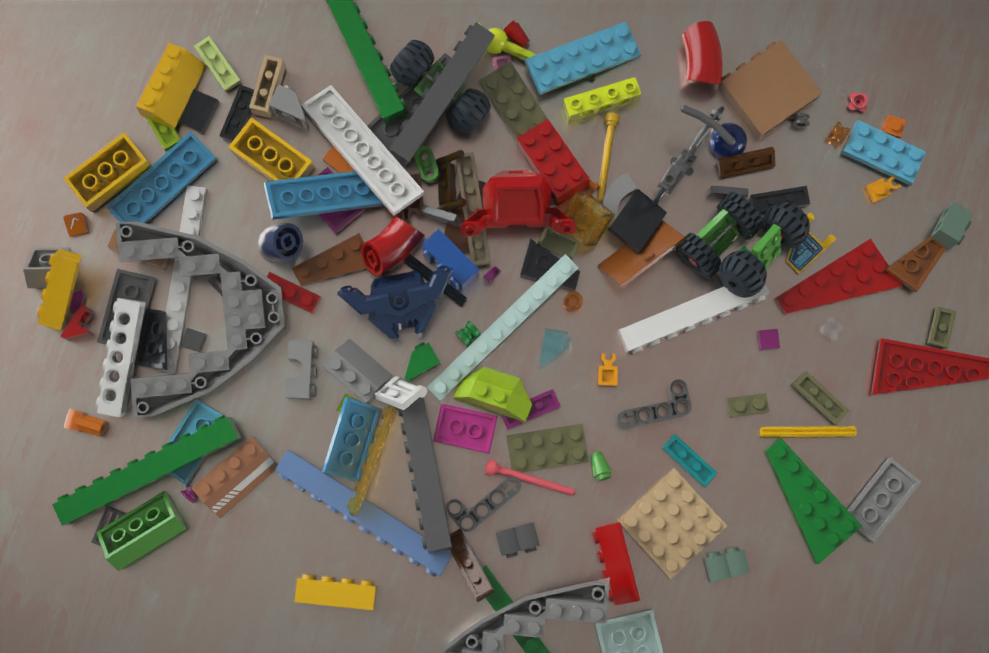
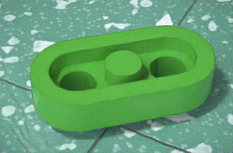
M421 146L414 155L420 176L425 182L434 183L440 176L435 156L429 147ZM424 155H428L427 159H422ZM429 172H433L431 177L427 176Z

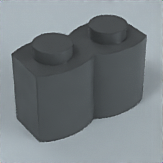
M534 522L496 532L502 556L506 555L507 558L518 556L517 552L525 550L526 553L536 551V546H540Z

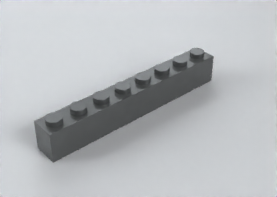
M477 22L474 26L469 25L464 33L466 37L463 42L459 40L453 50L456 52L453 57L448 56L443 64L444 70L442 73L437 72L432 80L434 85L431 89L427 87L421 96L423 98L421 104L416 103L411 111L412 117L409 121L406 119L400 127L402 132L399 136L395 135L389 143L391 145L390 151L410 163L495 37L493 33Z
M419 397L405 410L398 408V413L404 419V423H401L402 434L407 436L408 442H404L406 454L410 453L411 460L408 461L409 472L414 473V480H411L413 492L417 491L418 499H415L416 510L421 511L422 518H418L420 530H424L425 537L422 538L424 550L428 549V553L432 554L452 550V544L424 397Z

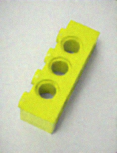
M636 77L564 98L563 108L568 122L637 102L640 100L641 91Z

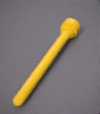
M606 113L605 122L608 127L599 181L600 186L597 195V201L600 203L603 202L606 192L614 131L617 124L620 123V115L616 113Z

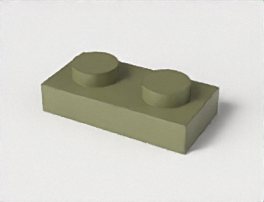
M939 306L935 308L927 344L944 349L948 348L957 311Z
M766 393L727 398L730 418L769 412Z

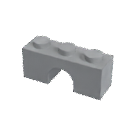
M289 340L288 359L301 362L303 370L298 377L286 379L285 397L287 399L311 400V395H315V384H312V376H316V365H313V358L317 357V345H314L312 340Z

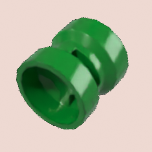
M469 320L465 323V327L458 329L455 334L468 347L474 338H478L481 335V332Z

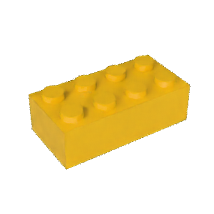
M252 117L228 147L234 155L270 181L307 177L315 167L312 160Z
M123 132L63 179L83 205L93 212L141 176L152 165L129 136Z

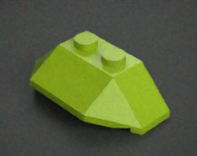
M482 367L466 376L458 384L453 399L522 422H526L532 407V403L520 378L487 367Z

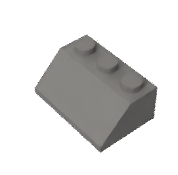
M350 339L338 347L322 365L366 404L373 400L375 397L374 393L383 387L393 376Z

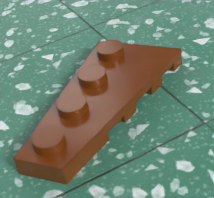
M358 233L293 267L292 270L300 285L312 284L367 269L361 254V247L364 241Z

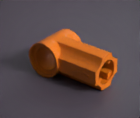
M69 409L64 428L78 432L83 431L101 437L106 428V421Z

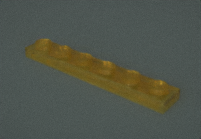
M389 405L388 408L383 410L381 419L384 420L381 426H377L374 435L377 437L375 444L371 443L369 447V460L363 463L361 469L363 476L361 480L357 479L354 490L357 492L354 498H350L347 506L350 509V516L358 517L397 413V407Z

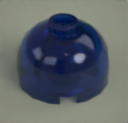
M731 122L721 124L735 139L734 145H729L715 130L711 133L709 147L717 158L735 156L743 153L746 149L747 135L738 124Z

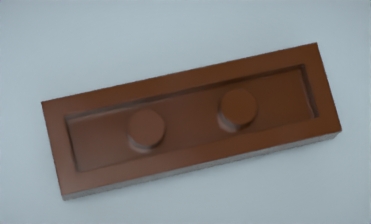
M773 147L718 158L720 178L776 166L775 149Z

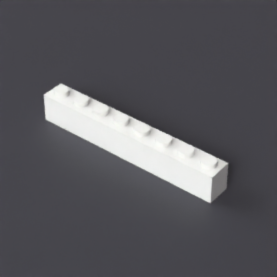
M765 283L763 289L756 295L742 298L729 292L727 288L722 287L624 327L617 333L626 353L632 352V354L642 351L643 346L649 344L652 347L661 343L660 339L667 337L669 340L678 336L677 332L679 331L689 332L696 328V324L702 322V325H706L713 321V317L718 315L720 318L731 314L730 310L735 308L738 311L748 307L747 303L754 301L756 304L766 299L765 296L770 292Z

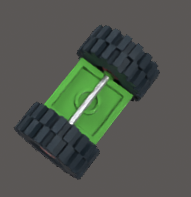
M730 192L716 206L719 214L697 235L691 232L685 236L686 240L675 247L679 257L684 260L683 262L705 280L709 281L719 271L721 264L719 256L740 235L747 240L752 239L765 226L763 217L759 215L758 210H755V207L747 199H743V196L738 195L736 192Z

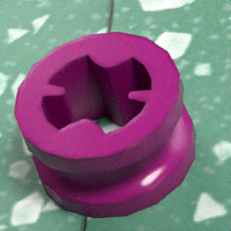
M186 485V490H182L181 494L190 502L195 503V498L198 496L191 489V486Z

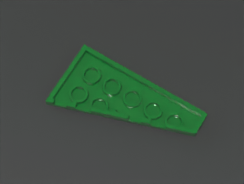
M780 438L766 452L814 558L819 565L856 533L862 525L789 445Z

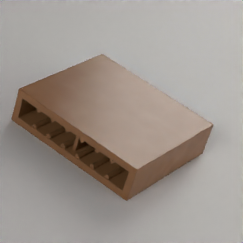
M782 40L778 43L772 42L762 54L760 52L756 53L749 63L746 64L744 62L736 68L737 71L733 74L727 73L722 77L721 85H719L720 90L758 140L816 101L822 94Z

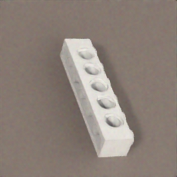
M117 298L113 305V313L115 315L109 327L111 337L106 344L108 354L103 362V370L105 371L99 383L101 393L96 400L97 413L115 417L126 415L131 387L130 379L133 376L146 302ZM125 314H128L130 317L128 324H125L123 321ZM121 333H124L126 335L125 343H122L120 341L119 337ZM118 352H120L123 355V360L121 362H119L116 359V354ZM114 371L119 373L120 378L118 381L113 378ZM111 390L116 393L115 400H112L109 396Z

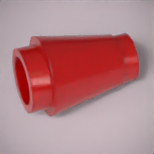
M514 20L503 30L509 39L522 48L530 41L520 24Z

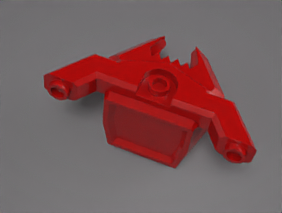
M531 170L501 171L492 176L483 187L484 209H478L460 225V234L463 236L478 235L485 228L508 227V225H527V227L550 226L558 233L570 234L576 232V222L558 208L550 207L551 186L543 175Z

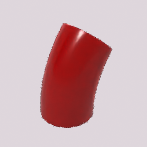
M710 21L697 22L687 28L681 38L687 61L686 80L721 85L723 59L717 31L714 24Z
M394 216L384 230L371 240L363 243L361 247L363 262L371 274L380 276L404 261L416 249L425 235Z

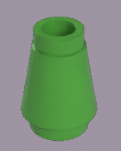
M599 451L591 454L593 475L597 482L611 478L612 470L602 452Z

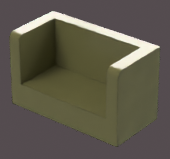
M548 226L544 228L538 240V245L560 257L566 254L573 260L581 241L568 234L558 233Z

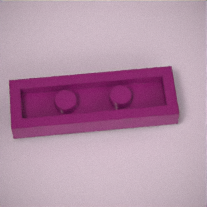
M553 389L530 398L532 407L526 422L561 407ZM501 415L507 430L525 423Z

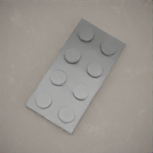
M891 457L887 458L848 508V511L862 525L858 532L872 543L876 541L921 483L920 480Z

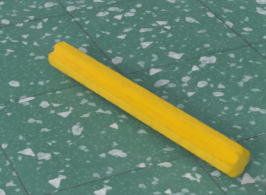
M855 426L761 427L760 437H855L857 430Z

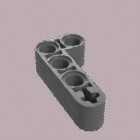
M676 379L669 384L668 395L670 401L620 412L616 417L617 426L622 429H628L686 416L692 409L686 383L683 380ZM674 384H679L682 387L680 394L673 391ZM678 403L686 405V412L681 413L678 411ZM659 407L667 409L668 414L666 417L659 415ZM640 411H646L649 414L647 421L640 419ZM633 412H635V419L628 421L627 425H625V422H621L620 419L623 418V415L629 418L634 416Z
M517 477L507 478L470 510H467L459 500L452 499L446 504V511L462 531L470 532L516 495L521 489V482ZM508 481L512 483L516 481L517 489L515 491L510 489L507 492L510 496L507 498L500 488L503 486L505 490L509 486ZM494 493L502 494L503 501L496 504L492 501ZM456 502L460 505V511L453 514L450 512L449 507L452 503ZM478 506H486L488 513L485 516H479L477 514ZM464 518L472 519L473 525L471 528L464 529L462 527V520Z

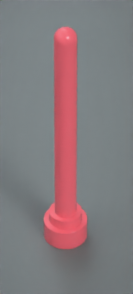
M492 459L487 461L484 474L492 476L498 473L508 477H517L521 481L570 496L575 494V489L502 467L497 461Z

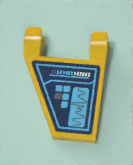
M812 213L807 214L809 222H811L815 217ZM809 231L803 243L797 247L790 248L786 262L799 275L836 240V237L831 234L821 243Z

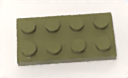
M511 61L479 80L480 85L515 139L548 119Z
M583 424L506 435L511 470L522 473L589 462Z

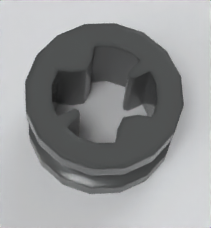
M805 113L794 114L793 119L795 121L792 122V125L795 127L809 126L810 122L808 119L810 115Z

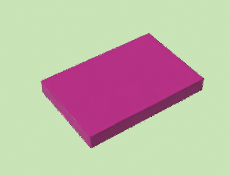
M441 404L433 442L490 454L498 416Z

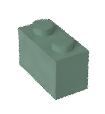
M953 201L944 209L930 238L948 249L955 245H960L965 237L963 235L964 231L971 225L970 219L973 213Z

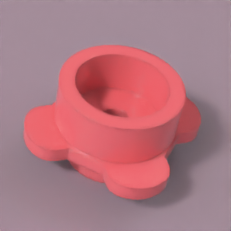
M853 92L849 95L851 100L848 108L850 110L856 109L864 112L867 109L868 96L866 94Z

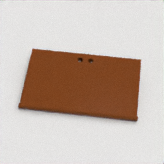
M662 220L638 254L627 245H624L598 264L597 267L623 288L681 244L686 238Z

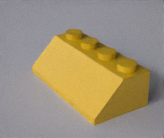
M168 43L136 105L140 116L175 129L207 65L187 49Z

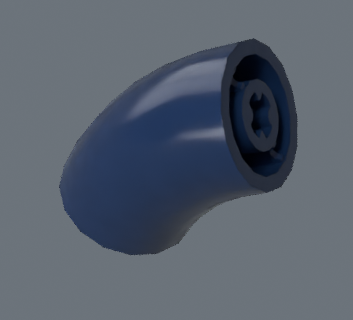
M277 223L269 225L261 231L257 247L264 260L270 263H281L285 260L294 259L300 254L303 248V235L294 224Z

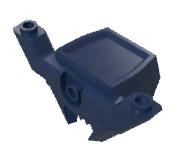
M447 265L437 267V270L433 272L427 283H425L421 274L415 270L374 279L371 284L370 295L363 294L358 288H352L351 285L341 287L337 295L360 315L368 314V320L390 339H398L400 336L397 331L415 327V334L418 335L425 331L436 308L435 300L441 298L453 268H449Z

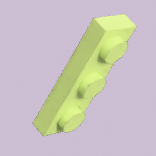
M210 36L194 45L225 92L241 83Z

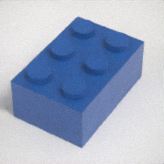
M439 228L422 244L423 256L429 263L434 262L436 267L447 265L449 268H453L449 280L456 290L460 288L464 292L479 277V269Z

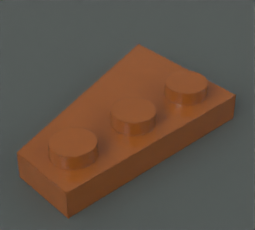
M929 237L884 271L916 293L946 250V247Z

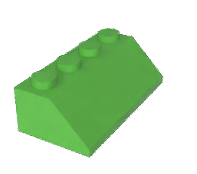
M163 491L97 531V535L106 560L119 571L181 533L186 528L171 499ZM110 536H111V539H112V541H111V543H112L111 546H109V544H108V540H109Z

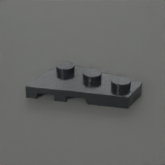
M530 238L520 276L538 281L560 259ZM576 270L560 287L575 291L580 271Z

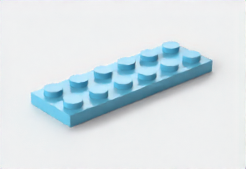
M623 22L527 58L525 64L541 95L641 56V52L627 22Z

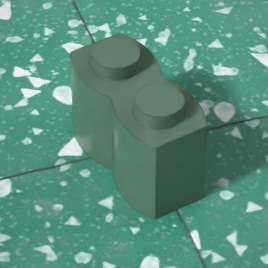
M738 547L727 549V553L720 555L719 551L709 553V558L704 559L710 582L750 573L744 549L739 550Z

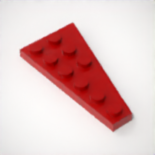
M870 238L777 296L775 301L786 315L813 307L900 288L902 284L884 271L889 265Z
M880 338L871 395L989 379V358Z

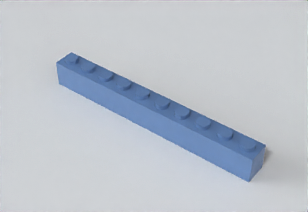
M287 450L275 469L279 472L277 476L285 481L292 480L295 482L294 487L302 492L306 489L312 493L310 495L311 498L319 503L323 500L328 504L326 506L334 513L340 511L344 514L343 518L352 524L354 521L361 525L359 529L367 534L370 532L377 535L375 539L384 545L388 542L393 546L392 550L402 556L405 553L410 556L408 559L410 562L417 566L422 564L427 567L425 571L434 577L436 574L439 576L442 574L453 556L447 551L429 554L428 549L424 550L422 538L424 536L290 450Z

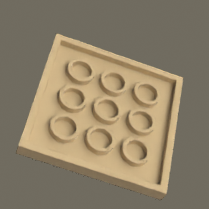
M675 468L617 520V522H621V526L669 579H672L727 527Z

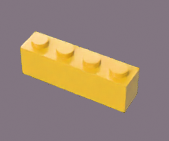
M60 248L55 254L51 255L49 260L51 270L47 272L45 277L47 287L43 289L41 294L43 304L39 306L37 311L39 325L61 331L66 324L82 255Z
M303 574L302 578H297L294 602L375 610L377 586L373 585V581L361 580V584L353 583V579L342 578L341 582L334 581V577L322 576V580L314 579V575Z

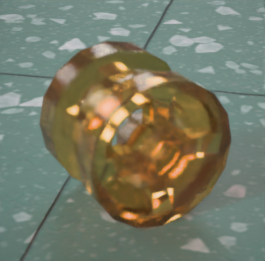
M838 121L828 138L837 140V143L841 145L851 129L843 127Z
M569 292L564 298V308L569 312H577L582 307L583 298L578 292Z

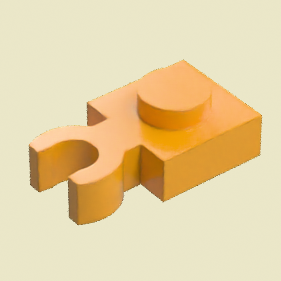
M891 176L886 182L881 178L864 187L872 204L891 195L890 191H896L901 187V184L897 186L892 184V180L895 177Z
M605 353L601 354V361L604 363V366H598V386H617L618 366H612L616 359L615 353H612L611 360L605 359Z

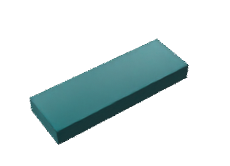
M676 434L662 447L673 460L704 488L718 474Z

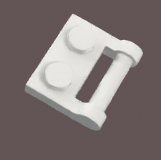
M395 376L374 394L376 400L405 410L419 397L423 398L427 393V388L422 385H413Z

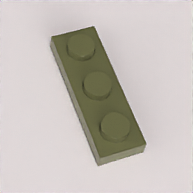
M807 371L792 385L834 425H837L849 412L839 400Z

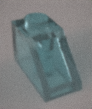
M545 328L539 368L543 369L564 354L565 348L569 349L571 337H567V331Z

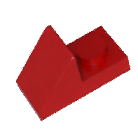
M81 304L60 337L71 341L95 335L83 327L84 324L91 320L93 310Z

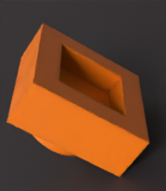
M888 114L882 131L900 139L906 120Z

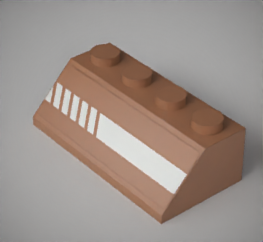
M251 436L191 489L207 507L221 518L270 476L278 464L259 441Z

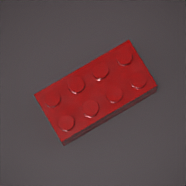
M549 119L516 138L517 147L534 172L543 175L551 186V197L557 206L590 186L588 175Z

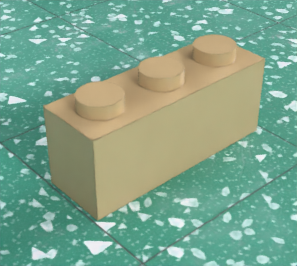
M268 55L264 56L249 107L254 115L271 119L273 113L268 104L277 86L282 83L286 69L283 59Z

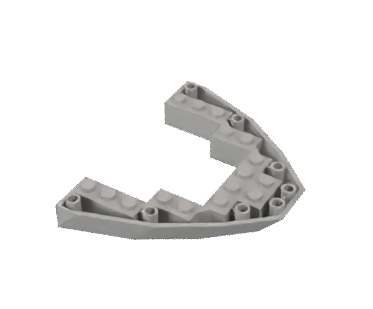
M137 221L116 223L119 262L179 258L181 277L221 274L227 350L188 354L190 373L131 378L134 418L158 415L211 392L252 361L284 327L281 287L243 259L196 235Z
M610 577L526 596L477 621L443 646L441 653H504L505 634L544 638L546 618L606 624Z

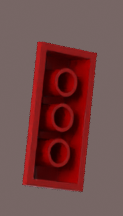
M621 522L596 527L595 532L592 534L595 544H599L600 551L597 554L599 562L604 564L603 578L610 577L609 601L613 602L615 606L641 601Z

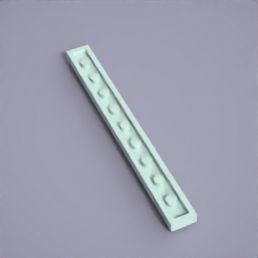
M565 254L433 380L427 388L441 401L579 267Z

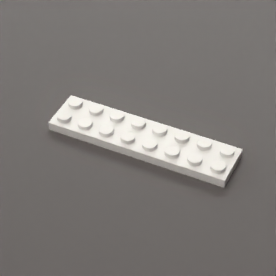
M332 85L301 104L306 115L393 216L424 195L422 188Z

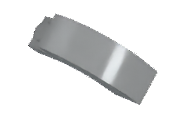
M628 172L618 177L605 193L601 215L606 230H608L618 216L619 204L637 190Z

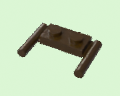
M458 150L436 159L440 172L438 178L440 206L437 209L448 212L466 205L464 198L456 200L455 164H451V161L464 157L463 150Z

